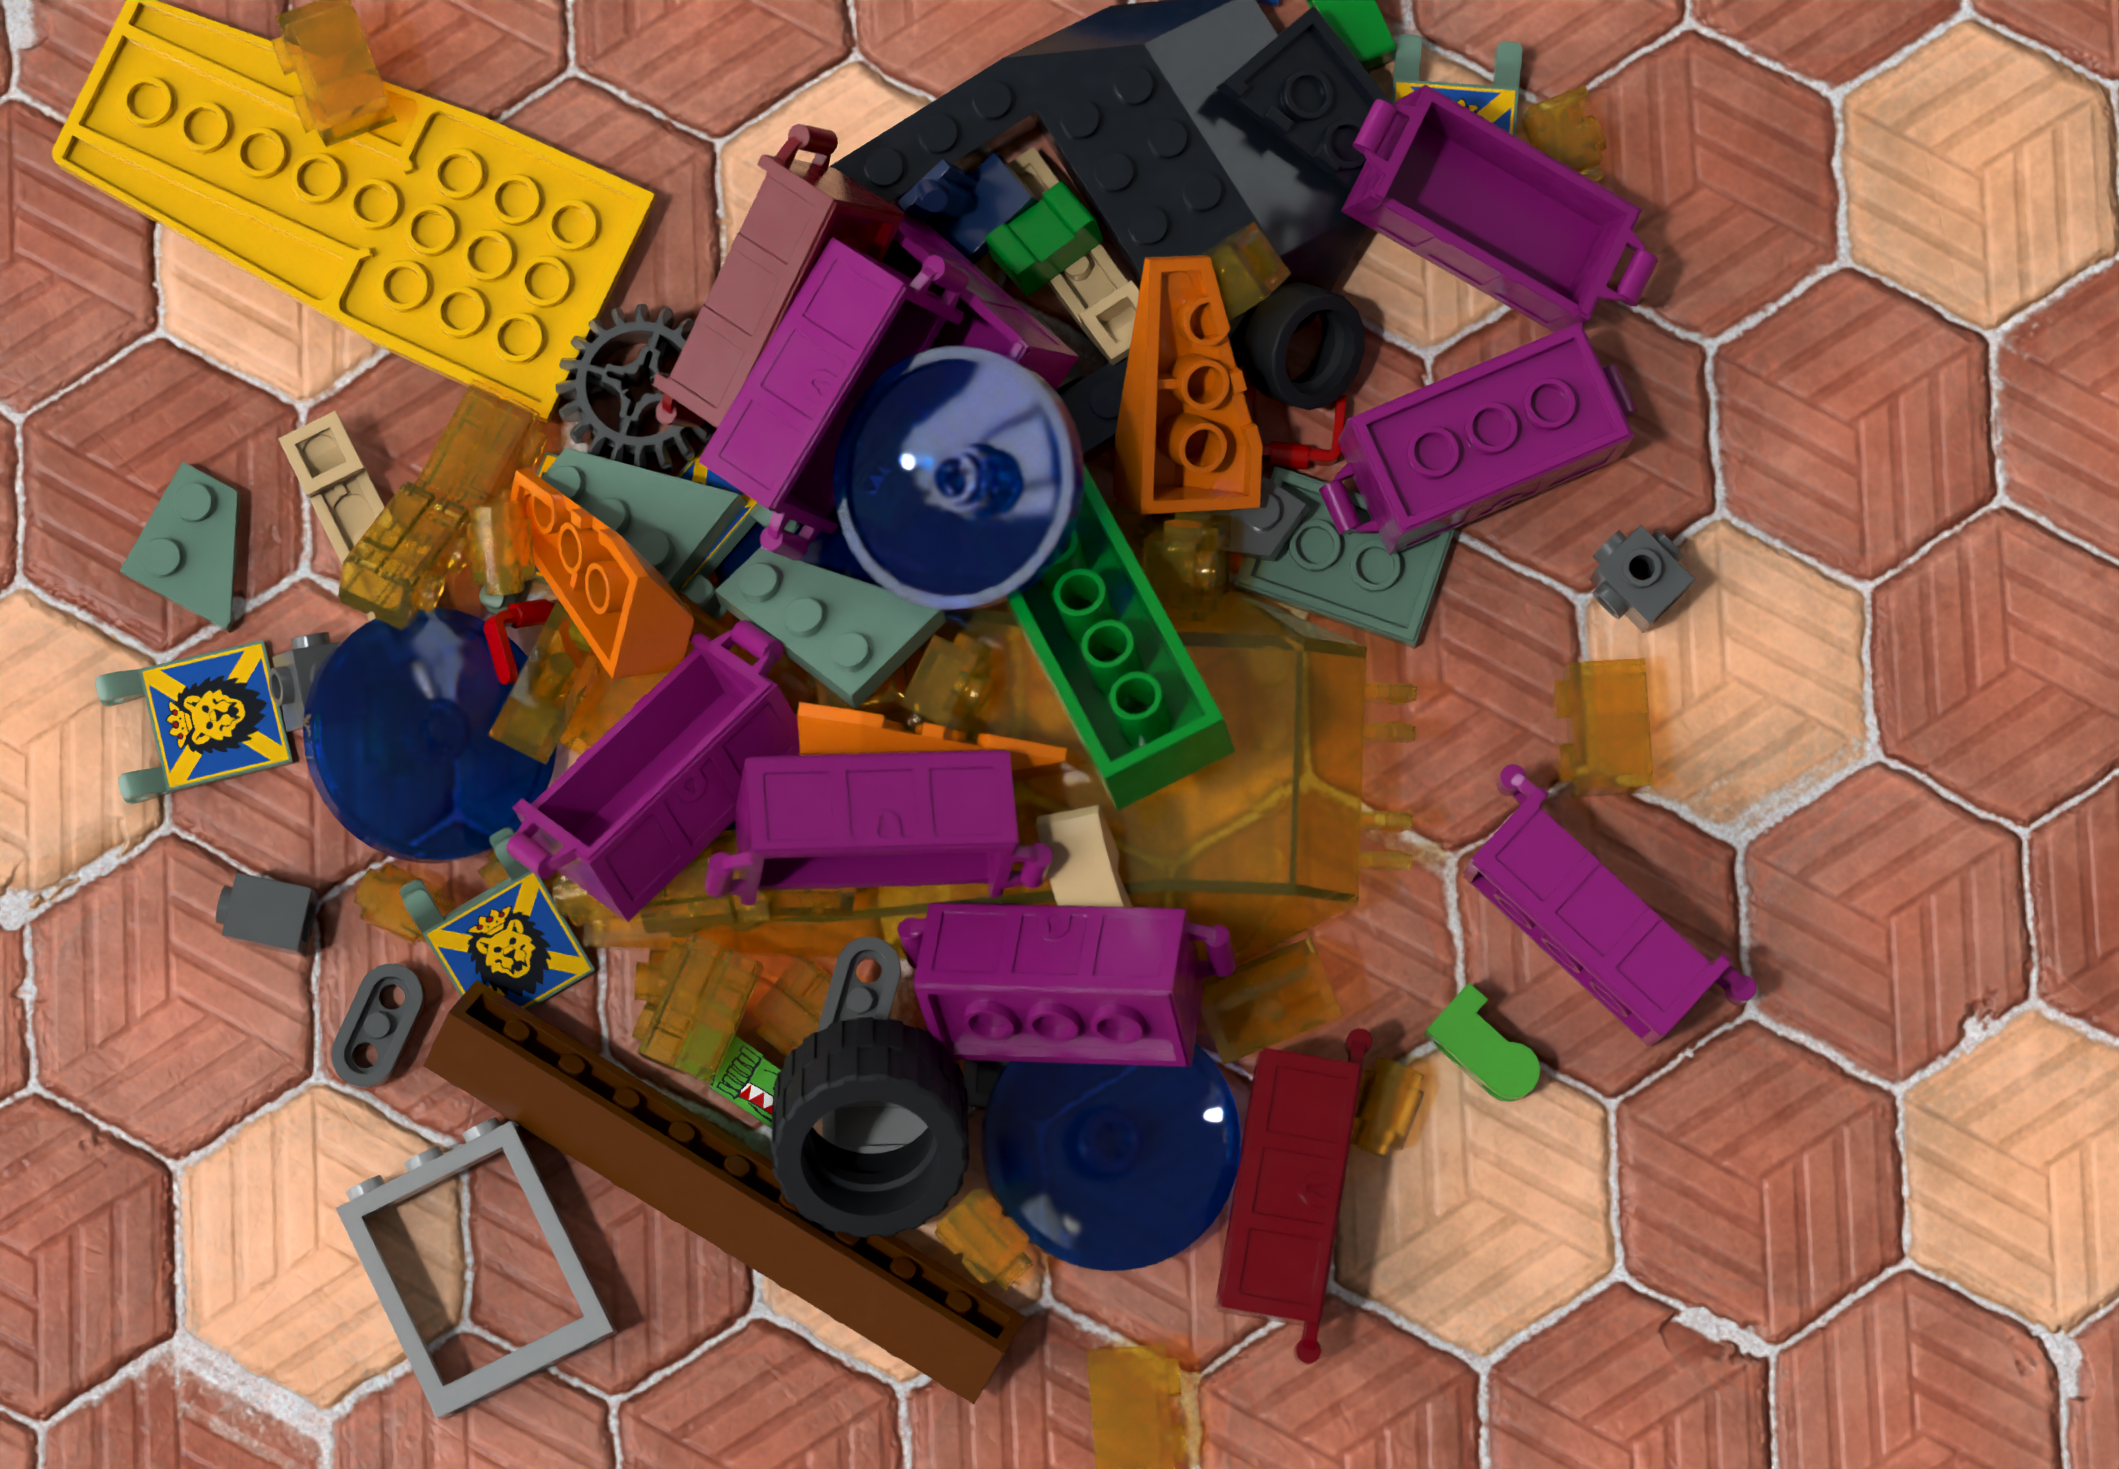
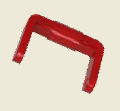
M1246 385L1245 399L1252 420L1255 386ZM1341 395L1336 399L1331 450L1309 448L1310 445L1272 441L1271 444L1262 443V460H1270L1269 466L1307 470L1308 464L1332 466L1337 463L1341 453L1337 441L1344 427L1346 395Z
M547 599L512 603L508 606L507 610L500 611L485 621V636L496 675L501 684L515 683L518 676L505 629L508 626L517 629L549 624L551 620L560 619L574 669L579 673L588 672L592 669L593 657L590 647L582 645L578 641V637L571 632L573 620L560 602L550 603Z

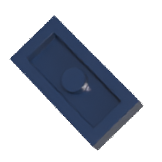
M993 153L972 174L942 159L897 203L905 212L925 221L975 265L989 252L985 237L1001 224L1006 223L1008 225L1039 202V200L1002 156Z

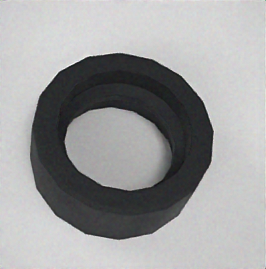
M1301 282L1280 286L1265 297L1251 316L1243 339V364L1250 382L1263 395L1287 405L1306 410L1328 406L1345 393L1358 374L1365 352V328L1358 309L1344 296ZM1318 311L1322 322V341L1318 354L1308 370L1290 381L1286 371V351L1290 338L1301 321L1313 312Z

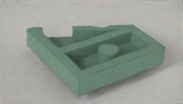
M182 461L121 567L120 572L127 578L229 633L234 625L235 615L232 607L234 575H237L238 549L236 548L237 528L240 526L241 495L233 488Z

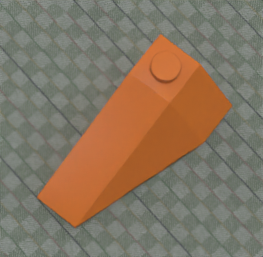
M1206 255L1145 257L1115 432L1113 498L1141 515L1260 508L1263 445L1258 427L1252 423L1244 395L1247 387L1242 370L1237 368L1228 337V332L1230 331L1229 322L1211 258Z
M528 468L516 470L505 521L610 677L618 679L673 670L684 660L688 642L694 635L695 623L690 607L682 602L668 580L621 535Z
M799 702L797 719L800 755L1006 750V752H1010L1013 782L1078 771L1080 768L1081 757L1068 748L991 734H978L977 741L966 739L967 734L964 732L925 722L922 725H915L914 732L904 730V724L884 719L885 715Z

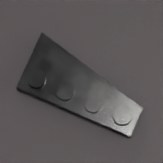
M1315 6L1304 12L1216 87L1350 192L1367 160L1364 154L1353 147V143L1375 99L1393 104Z

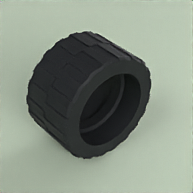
M860 1017L858 1020L848 1022L842 1020L828 1025V1028L820 1032H813L804 1038L803 1043L797 1049H792L784 1060V1067L782 1071L778 1072L774 1084L771 1141L772 1169L775 1180L779 1181L781 1192L789 1203H793L799 1209V1213L809 1221H815L823 1225L824 1229L835 1233L852 1234V1237L862 1238L878 1235L887 1237L898 1235V1232L907 1229H916L926 1224V1221L934 1215L938 1216L948 1207V1202L953 1196L958 1194L962 1187L963 1175L968 1170L969 1162L967 1088L964 1087L962 1070L959 1064H956L951 1058V1052L942 1043L932 1039L926 1031L918 1027L907 1026L903 1024V1021L889 1018L888 1020L873 1019V1017ZM859 1101H881L895 1104L911 1111L924 1121L928 1127L914 1141L901 1148L872 1154L857 1153L837 1147L819 1135L812 1126L825 1114L840 1106Z

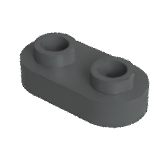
M861 937L851 941L842 949L831 979L818 1025V1032L828 1028V1025L842 1020L848 1022L858 1020L860 1017L888 1020L901 978L899 957L889 943L876 937ZM865 960L876 961L882 969L879 979L872 983L862 982L856 975L857 967L861 962Z
M383 964L372 969L362 980L335 1038L331 1051L333 1067L337 1074L347 1083L358 1088H374L385 1083L395 1072L425 1005L424 986L418 976L411 970L399 964ZM397 986L404 991V1002L397 1009H387L382 1002L383 994L388 988ZM364 1045H373L378 1052L376 1063L369 1068L359 1067L355 1060L357 1050Z

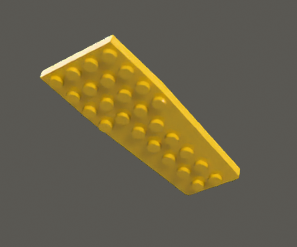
M126 0L52 149V157L63 171L365 340L547 424L550 423L561 400L560 395L556 393V384L571 380L572 377L570 372L560 368V361L562 358L581 359L580 351L571 345V340L574 336H579L589 342L593 334L589 327V322L594 318L600 319L657 200L656 195L648 190L486 117L157 0Z

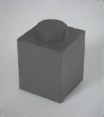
M236 872L233 887L224 886L221 891L216 910V923L224 925L221 935L231 942L306 957L320 895L312 888Z

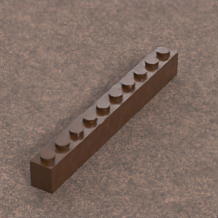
M478 980L471 985L448 1012L423 1065L424 1067L444 1078L451 1085L462 1089L501 1113L505 1118L514 1121L545 1140L560 1152L571 1156L610 1180L617 1187L626 1190L662 1212L669 1219L680 1223L719 1247L726 1254L735 1257L771 1279L778 1286L792 1292L823 1311L835 1321L844 1324L880 1346L892 1356L901 1359L932 1378L944 1388L975 1404L1026 1320V1316L894 1235L882 1237V1235L868 1236L867 1238L852 1237V1234L835 1233L824 1229L823 1225L815 1221H809L782 1194L781 1185L778 1180H775L770 1159Z

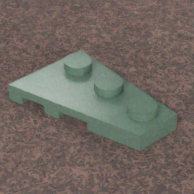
M569 448L563 450L542 477L548 484L621 535L668 580L676 593L748 504L739 494Z
M759 548L715 590L721 606L738 619L750 621L780 641L783 645V653L855 709L946 622L941 607L799 560L794 561L763 548Z

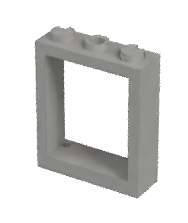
M497 1117L484 1121L465 1131L462 1135L466 1144L450 1152L442 1154L439 1146L410 1158L404 1162L408 1172L387 1183H384L381 1175H378L355 1185L346 1191L349 1202L336 1208L436 1418L440 1420H445L618 1333L518 1126L512 1121L501 1126ZM504 1150L584 1317L446 1385L366 1218Z

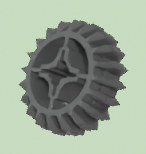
M638 304L635 310L636 321L627 323L624 312L618 307L611 311L615 327L606 331L602 322L594 318L589 322V327L596 338L592 344L579 336H574L571 340V345L580 351L583 358L581 360L562 358L560 361V368L570 372L571 376L576 378V380H567L556 384V393L561 398L575 400L560 408L559 414L563 422L580 421L570 432V436L575 444L584 443L595 436L589 446L588 454L604 457L612 449L610 460L626 464L628 456L634 457V465L636 467L648 470V458L657 456L663 472H669L673 469L669 452L678 448L685 460H693L696 455L688 439L694 436L702 443L708 444L713 436L710 429L704 424L698 428L671 426L665 431L651 436L637 437V434L642 433L647 421L656 415L657 405L662 401L664 392L653 385V380L657 372L663 373L665 366L663 358L666 349L668 348L680 356L695 322L687 318L675 330H672L674 323L672 309L664 307L659 313L656 323L650 322L647 305ZM635 344H647V346H642L637 359L631 364L625 366L607 364L605 368L601 367L612 354L620 349ZM649 372H651L652 377L650 381L654 391L660 390L661 393L656 392L655 395L645 393L641 401L636 403L634 409L632 404L634 398L631 390L624 389L623 386H640L644 378H647ZM592 385L605 388L607 394L621 400L622 406L619 414L621 423L618 432L607 427L593 412L591 403Z

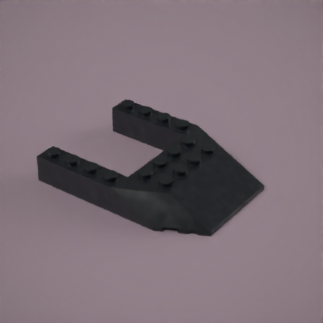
M1162 0L1109 6L1000 59L829 166L830 168L837 169L890 204L901 207L897 202L942 159L968 171L989 158L993 153H997L1038 127L1139 285H1141L1145 257L1206 255L1211 258L1230 326L1228 337L1237 368L1244 365L1243 339L1249 320L1261 301L1280 286L1296 282L1331 291L1369 229L1368 226L1341 212L1350 191L1216 88L1278 35L1256 0ZM1318 311L1313 312L1301 321L1294 333L1312 323ZM1128 356L1115 365L1108 363L1052 398L1036 420L1038 421L1056 412L1085 465L1115 446V432ZM965 453L956 459V461L970 455V453Z

